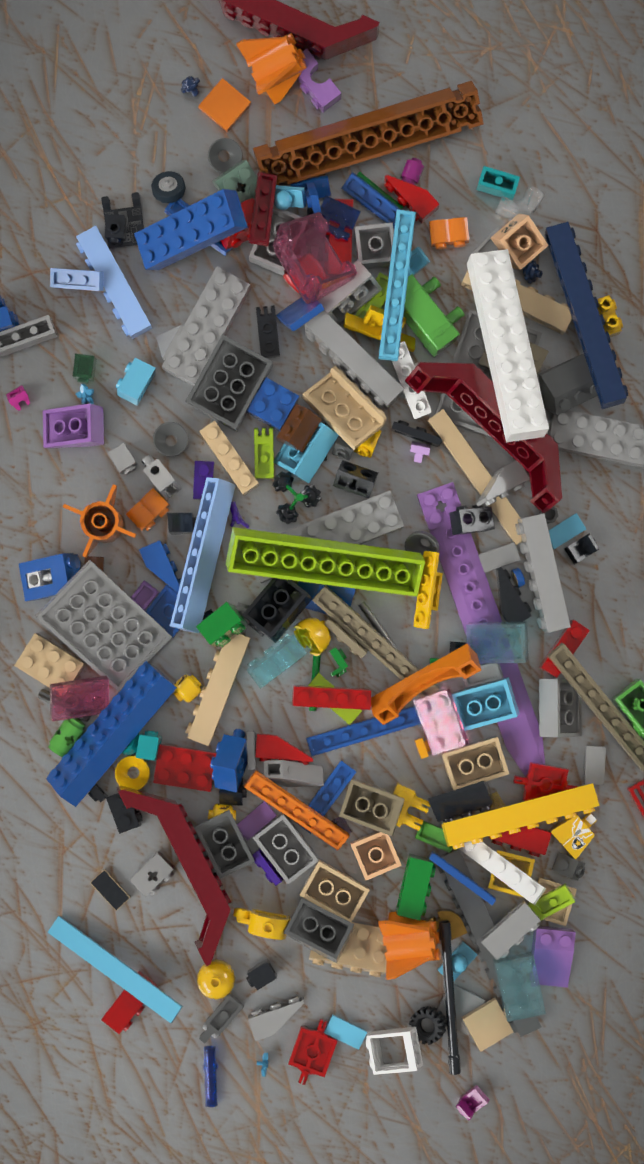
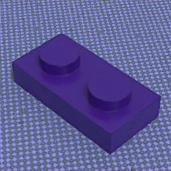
M195 461L193 499L201 500L206 478H214L213 461Z
M260 848L256 850L252 855L255 864L258 867H262L268 881L277 886L283 881V877Z

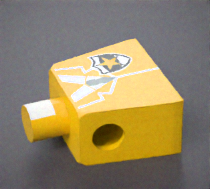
M588 813L582 819L577 815L576 817L564 819L550 828L549 831L576 860L594 838L595 834L589 828L597 820L591 813Z

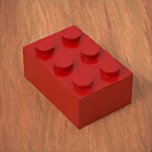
M159 744L153 783L211 792L214 780H212L213 768L210 765L212 757H216L217 753Z

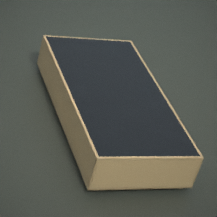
M106 869L90 882L115 911L131 898Z

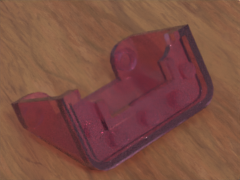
M320 212L280 224L273 243L278 259L307 304L316 302L347 284L357 274L355 265L350 261L342 263L327 240L328 222Z

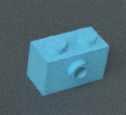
M134 358L132 363L129 362L125 368L126 374L124 378L118 380L116 388L117 396L138 406L156 374V368Z

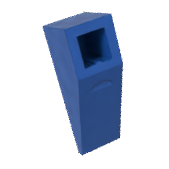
M159 540L139 549L146 567L178 593L182 578L178 579L175 572L178 569L174 560L170 562L168 557L170 551L167 544H163Z

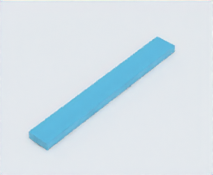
M398 209L396 211L378 359L398 361L416 216L414 211Z
M61 916L57 917L47 932L169 1023L174 1021L183 1006Z

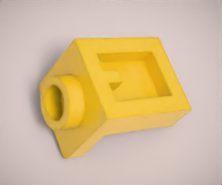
M378 430L357 447L354 452L361 456L372 458L382 431Z

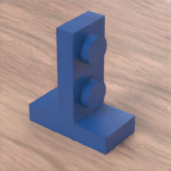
M327 175L290 184L291 187H302L305 189L308 208H312L314 214L321 213L319 198L331 196Z

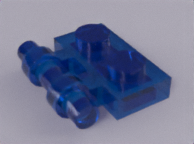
M325 196L320 207L321 213H318L324 219L321 221L315 218L313 226L318 227L322 232L326 231L335 235L334 237L337 239L342 238L348 241L350 233L344 230L346 227L351 230L354 229L361 211ZM330 220L340 224L339 227L336 228L330 225Z

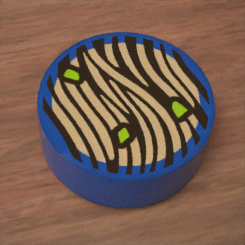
M521 569L511 570L514 584L518 588L525 586V578Z

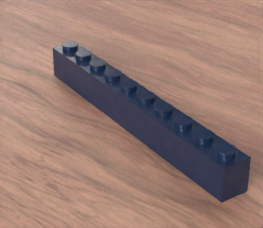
M569 222L546 227L545 238L549 245L548 247L601 408L603 410L624 404L628 396V390L626 385L622 384V372L620 367L616 366V354L614 349L611 350L610 336L604 330V318L598 312L599 303L597 297H593V285L591 280L587 279V267L585 262L581 261V249L575 243L576 235L574 228H570Z

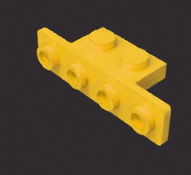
M371 305L364 319L346 313L343 326L351 331H356L381 341L384 309ZM403 317L402 329L406 323L405 317ZM401 333L400 343L404 341L408 350L414 352L416 339Z
M424 551L425 565L417 596L413 626L429 629L432 610L438 611L443 573L437 572L439 553Z

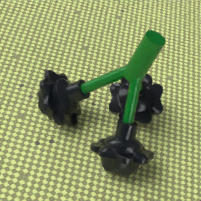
M281 471L274 477L272 486L275 487L276 492H286L289 490L294 495V501L291 505L288 503L279 505L276 514L279 516L280 521L290 524L291 522H296L299 516L295 510L297 502L301 501L306 507H316L317 503L321 501V496H319L321 491L316 489L315 485H306L304 490L297 494L291 488L294 480L291 473Z

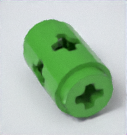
M69 715L68 718L64 719L49 741L50 745L48 748L55 754L63 757L82 736L86 725L78 718Z

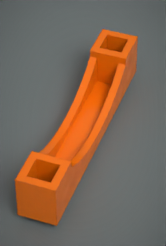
M465 644L371 697L373 716L384 725L399 717V712L405 705L430 686L456 677L467 679L481 671L476 652L468 644Z

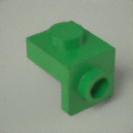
M335 647L329 652L339 668L330 674L332 677L336 675L338 678L347 672L345 668L348 665L344 660L347 657L342 649L337 650Z

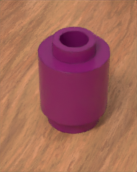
M417 158L408 159L400 176L401 180L417 185L424 170L422 161Z

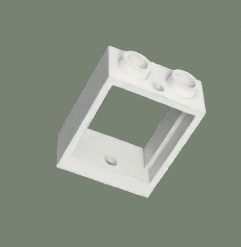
M416 1027L372 1031L366 1036V1047L370 1053L369 1064L371 1069H373V1075L417 1071L423 1066ZM403 1036L408 1062L384 1064L379 1038Z

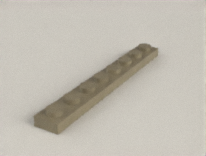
M325 585L312 599L313 602L400 680L420 670L328 586ZM434 684L419 693L418 696L427 703L440 687Z
M559 644L547 656L639 769L644 772V741L565 644Z

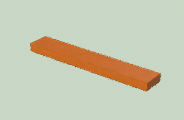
M256 770L244 785V788L336 850H339L350 836L348 832Z

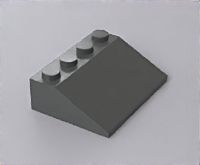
M222 334L185 402L237 432L248 413V407L263 381L269 375L273 362Z

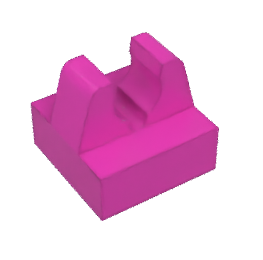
M23 385L6 394L11 406L18 411L21 410L20 401H25L27 405L30 404L28 394Z

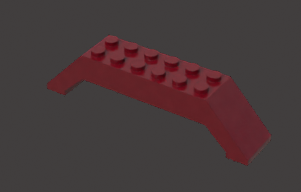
M219 0L222 12L229 20L234 21L236 19L247 28L251 29L253 27L258 29L265 36L283 37L291 33L295 38L297 49L301 48L302 51L308 49L311 55L318 60H328L375 41L379 35L380 22L363 14L360 19L334 27L277 0Z
M420 362L405 379V382L417 394L421 391L446 393L502 448L529 472L532 491L530 502L542 513H546L562 499L558 444L547 433L544 437L506 442L493 381L475 364Z
M121 785L116 787L126 809L133 807L158 817L206 912L199 940L195 941V945L205 965H210L231 910L228 904L232 902L225 889H220L223 884L217 873H212L211 869L214 866L208 855H203L202 852L205 851V848L199 838L195 839L194 834H196V831L191 821H186L185 817L188 815L183 805H178L175 800Z

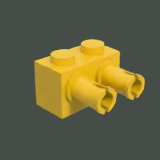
M610 295L597 299L599 303V308L597 309L599 314L603 315L605 332H608L610 337L619 335L622 332L623 323L621 318L616 315L615 310H617L614 299H611Z
M396 783L392 793L405 799L396 826L400 827L405 824L419 831L423 819L408 814L407 810L412 806L427 813L429 809L422 806V804L430 807L429 801L416 796L415 790Z

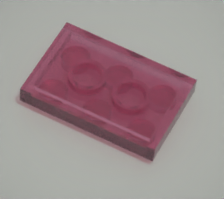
M107 676L50 684V715L52 722L98 715L109 705V679Z
M450 689L413 701L432 755L469 744Z

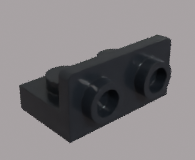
M119 793L106 797L119 834L142 825L141 821H143L140 810L136 811V808L133 807L126 809Z

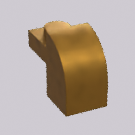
M448 908L437 909L438 918L433 916L424 920L436 921L437 930L439 929V921L449 920L451 922V940L468 933L460 916Z

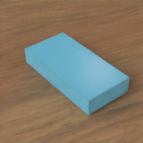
M577 513L548 530L553 550L586 530Z
M332 1014L324 1033L359 1050L367 1031Z

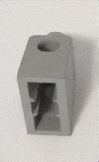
M148 455L141 461L146 467L143 471L166 500L182 489L159 459L154 460L151 455Z

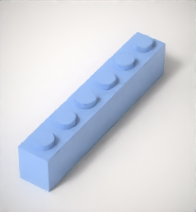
M97 226L77 235L76 238L79 242L76 245L80 253L85 252L88 257L85 262L89 269L92 270L94 268L95 271H103V287L106 290L103 294L108 303H113L115 308L112 311L117 320L122 319L124 325L121 327L126 336L130 335L134 339L153 329Z

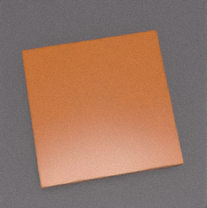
M222 78L199 104L198 108L228 132L251 105V101Z

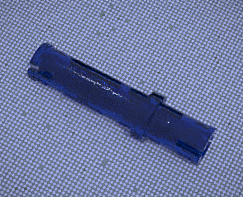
M215 1046L203 1047L204 1064L202 1069L205 1074L206 1107L218 1106L216 1079L218 1064L216 1063Z

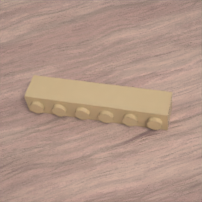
M467 271L461 283V286L472 291L470 277ZM515 279L523 316L563 335L572 319L568 305L555 302V299L549 295L543 296L539 294L538 290L533 287H524L520 285V281Z
M234 634L230 637L231 641L222 647L221 651H216L213 659L216 662L214 669L210 668L206 678L209 680L207 687L203 686L199 696L202 698L200 705L196 704L192 714L195 715L193 723L189 722L185 732L188 733V739L210 746L251 638L242 634Z

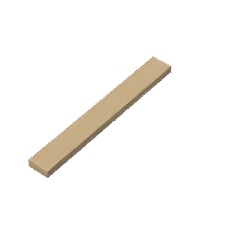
M442 409L427 421L442 439L446 448L481 496L492 477L448 414ZM498 496L496 497L497 501L488 507H492V513L511 540L517 545L522 541L521 535H517L515 524L521 518L506 497L501 499Z

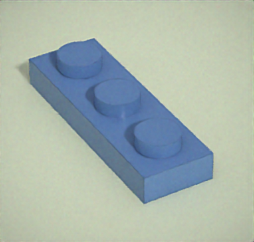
M50 268V287L103 291V271Z

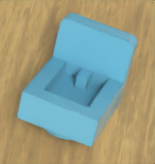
M420 247L415 248L411 252L408 276L411 274L414 276L430 263V260Z

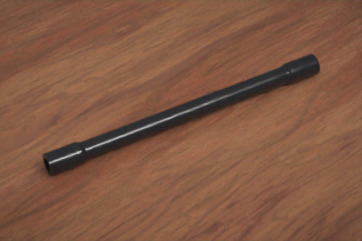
M449 920L439 921V932L443 961L449 1073L451 1075H458L461 1073L458 1052L451 950V922Z

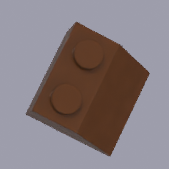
M296 404L277 435L276 440L303 452L322 419L311 410Z

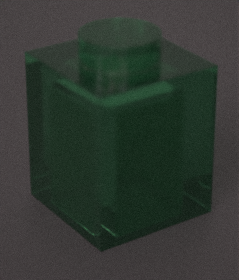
M75 354L72 376L74 379H77L78 383L88 384L89 381H94L97 360L95 356Z

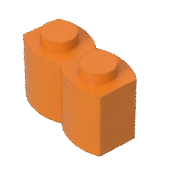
M467 217L429 221L431 247L441 250L446 249L448 245L460 248L469 243Z
M152 488L126 515L141 531H149L156 525L154 521L159 516L163 518L170 511L168 509L170 504Z

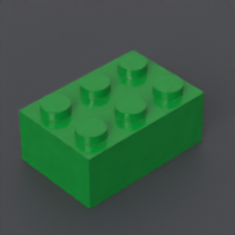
M226 602L199 623L196 628L210 645L224 647L231 641V636L234 634L239 635L246 629L247 621L234 605Z
M409 853L396 906L397 915L420 920L421 916H425L427 909L425 898L429 897L431 892L429 880L430 877L434 878L436 870L435 864L429 858Z

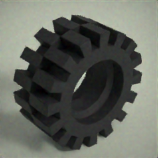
M431 1006L419 1009L410 1018L412 1020L409 1021L411 1027H416L419 1042L422 1041L424 1045L437 1042L446 1032L447 1022L444 1023L445 1016L441 1017L442 1012H437L435 1007L431 1009ZM428 1018L434 1023L433 1032L424 1031L421 1025L423 1019Z

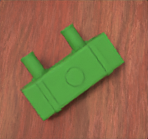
M413 274L408 276L403 317L406 318L407 325L423 343L425 349L433 357H436L457 340L460 333L453 324L464 317L465 314L457 306L445 316L429 296V294L441 287L438 279L432 277V279L421 286Z
M635 679L611 699L617 705L619 711L631 723L636 733L644 740V682L641 679Z

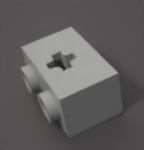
M158 851L130 881L145 897L149 893L154 895L160 889L158 884L162 880L167 882L174 875L172 871L175 867ZM150 871H151L152 873H154V872L156 871V872L158 873L157 876H156L158 879H156V878L151 879V878H150V875H151Z

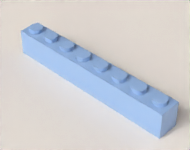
M206 478L170 627L187 632H200L196 626L202 622L234 495L235 484L220 478Z

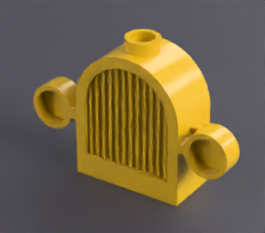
M234 908L233 916L236 917L238 923L249 925L248 933L269 939H286L287 935L284 934V931L291 920L290 915L253 908L252 911Z

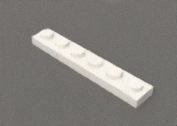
M469 841L464 843L465 847L458 848L534 905L546 890L545 887L484 842L472 845V842Z

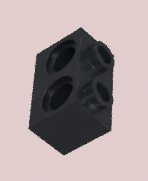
M342 460L333 486L369 499L379 472Z
M473 505L472 509H468L467 506L456 507V511L449 513L452 535L486 532L495 529L491 506L484 507V505L478 507Z

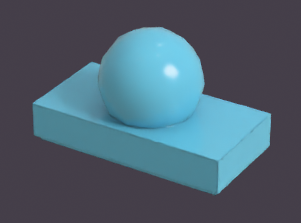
M276 185L274 205L280 210H286L290 207L304 208L306 206L305 189L302 187Z
M464 941L452 952L454 981L478 955ZM442 963L441 966L437 969L442 975H443V963Z

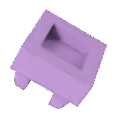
M411 442L410 452L415 453L414 462L421 463L423 455L429 456V444Z

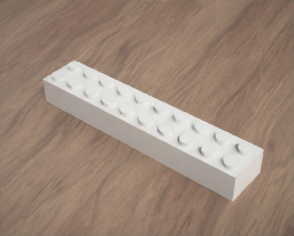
M505 249L470 254L467 268L506 442L544 437L549 430L509 251Z

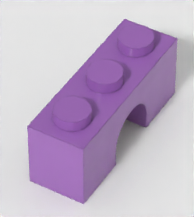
M305 49L303 53L306 58L304 61L307 68L302 71L297 79L301 83L300 88L302 91L312 97L313 105L317 109L320 108L324 113L341 100V92L330 78L320 84L315 83L311 79L312 74L318 70V62L308 49Z

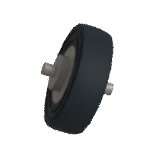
M172 171L156 175L151 184L153 196L162 203L178 201L186 190L183 177Z

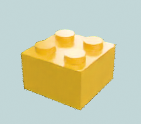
M497 850V853L531 877L535 859ZM491 873L488 889L524 898Z

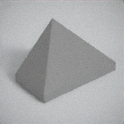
M180 325L156 336L163 362L167 358L183 326Z

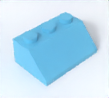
M320 422L303 452L283 444L274 459V463L309 484L339 435Z

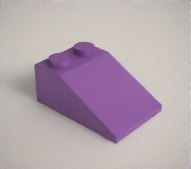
M90 403L43 410V448L104 445L103 407Z
M539 926L533 931L529 984L568 988L576 934L573 929Z

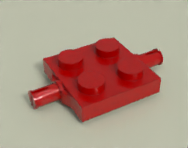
M530 762L526 777L515 775L513 779L514 784L524 785L522 799L524 801L578 787L568 785L567 776L569 769Z
M320 1019L317 1030L301 1026L288 1064L302 1071L298 1081L302 1085H306L309 1074H316L325 1078L338 1041L324 1033L328 1023L326 1020L323 1023V1019Z

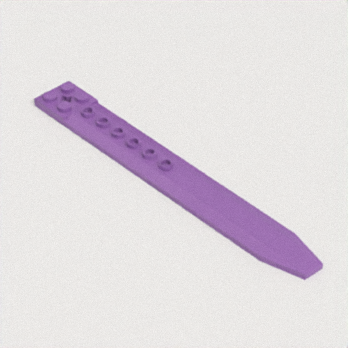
M451 482L417 494V498L429 532L439 543V560L470 647L476 652L480 665L499 660L503 677H509L520 714L515 718L497 722L506 749L526 777L530 762L545 764L543 737L539 735V724L486 574L480 562L471 533L452 535L449 513L456 511V507H460L461 503L454 483ZM439 501L446 504L445 511L443 512L440 509H436Z

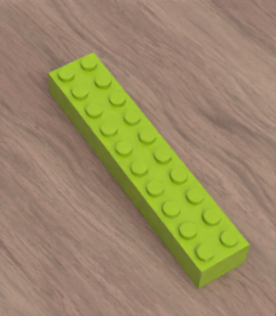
M232 527L226 558L228 572L415 597L418 595L425 565V559L419 552Z

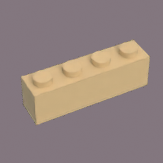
M213 421L199 431L243 496L259 486V483L216 421Z

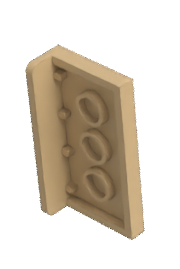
M333 366L329 374L302 394V399L353 450L385 425L386 415L384 411L377 408L372 403L371 398L364 395L359 390L357 384L351 382L346 377L344 371L336 366Z
M352 922L354 930L337 963L312 950L310 951L309 960H312V964L323 966L324 963L332 964L331 967L335 969L347 967L351 968L350 971L354 973L367 971L370 976L381 977V974L385 975L387 960L385 952H387V949L383 945V935L379 927Z

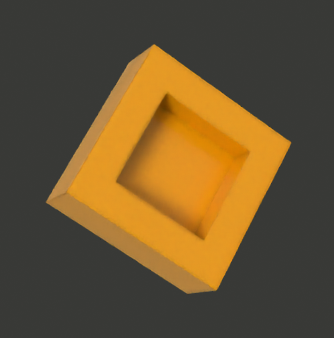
M422 737L415 739L420 758L428 757L427 752L431 750L427 740L423 741Z

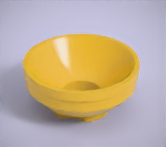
M127 756L121 759L115 768V779L119 786L139 790L147 784L150 777V769L144 759L136 758V756ZM131 767L138 768L139 776L137 778H131L128 775V770Z

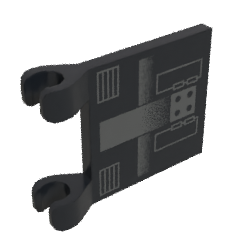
M138 192L131 194L133 207L111 210L109 197L101 198L104 220L105 214L125 215L126 241L121 240L120 244H113L107 240L109 249L138 245L134 233L144 229L141 200Z

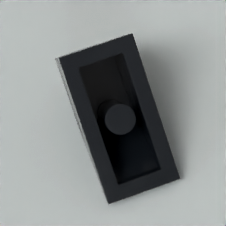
M167 513L168 530L171 535L193 533L197 518L193 517V513Z

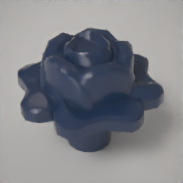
M189 76L182 81V93L191 92L193 97L197 96L200 93L197 89L200 82L199 78L194 79L193 76Z
M536 261L529 262L523 269L524 280L531 284L536 281V278L542 277L543 272L539 270V264H536Z

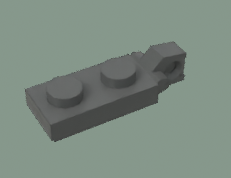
M231 993L228 994L204 1022L202 1028L205 1031L200 1035L199 1039L205 1044L211 1036L214 1038L220 1036L242 1010L244 1004Z

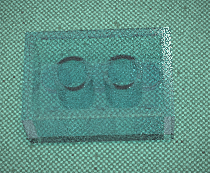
M471 622L466 625L467 644L476 652L480 664L526 663L528 661L527 622Z
M287 634L279 640V646L276 648L271 646L263 652L265 655L260 660L255 658L247 664L250 667L247 669V672L260 689L307 654L294 635L290 637Z
M532 952L508 956L503 959L499 958L498 960L494 959V968L507 1022L546 1014Z

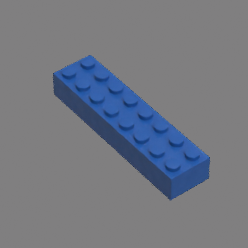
M145 661L137 669V672L125 683L120 692L113 697L109 705L101 711L98 718L87 728V731L75 742L70 751L62 757L59 764L50 771L46 778L57 794L76 807L177 688L161 671L148 661Z

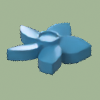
M82 383L80 391L76 393V396L82 398V405L87 404V401L94 404L91 397L94 394V389H88L87 385Z
M268 1053L263 1054L262 1062L257 1061V1065L262 1066L261 1074L263 1077H266L269 1062Z

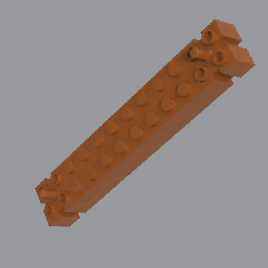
M472 81L457 85L458 89L454 91L449 87L275 141L276 146L268 147V144L254 147L253 151L259 167L258 170L262 173L277 175L276 185H280L279 183L284 181L289 185L461 132L462 126L467 125L470 129L483 125L482 112L478 106L480 104L478 90Z

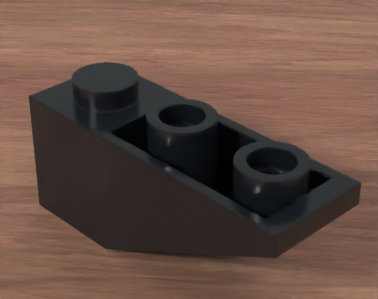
M500 567L496 570L500 613L511 629L531 617L530 612L532 610L526 601L523 603L520 595L522 594L516 585L513 586L510 582L511 576L509 572Z

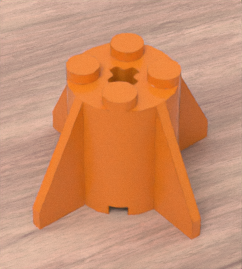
M291 33L283 37L243 39L236 43L246 59L248 68L252 66L253 73L251 75L256 82L258 95L267 92L274 105L284 98L302 71L307 68L304 61L306 59L301 48L297 49L295 46L296 41Z
M112 485L105 502L97 501L89 504L83 511L66 504L63 505V508L81 516V528L85 535L90 537L82 554L83 557L87 558L99 542H114L121 533L136 538L137 534L123 529V517L114 508L117 485ZM104 520H105L104 525H100V524H99L100 521H104Z
M389 912L388 921H378L383 935V945L387 949V952H385L387 980L396 979L427 961L441 959L440 949L438 948V944H441L440 932H437L436 921L411 919L399 916L396 912Z

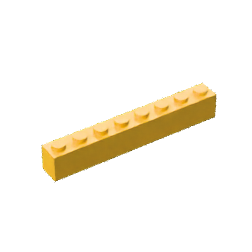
M592 783L441 825L447 847L453 846L454 850L465 847V842L471 841L473 845L484 842L483 838L487 836L495 839L502 837V832L509 831V834L520 832V827L527 826L528 829L539 827V822L554 823L558 821L557 817L565 816V819L576 817V812L591 813L595 811L594 807L600 805Z

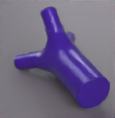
M231 502L232 521L230 526L233 527L236 522L249 528V525L242 519L236 502Z

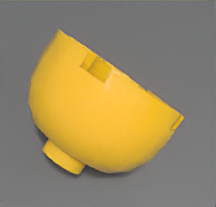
M310 617L301 620L294 626L296 628L294 631L295 637L304 649L306 646L311 649L310 654L319 656L329 646L331 635L329 629L325 626L324 620L321 621Z
M214 959L210 965H202L198 971L197 984L204 996L210 999H221L230 994L234 988L236 977L230 964L224 960Z

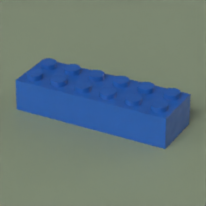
M222 189L134 234L145 270H161L248 228L237 191Z

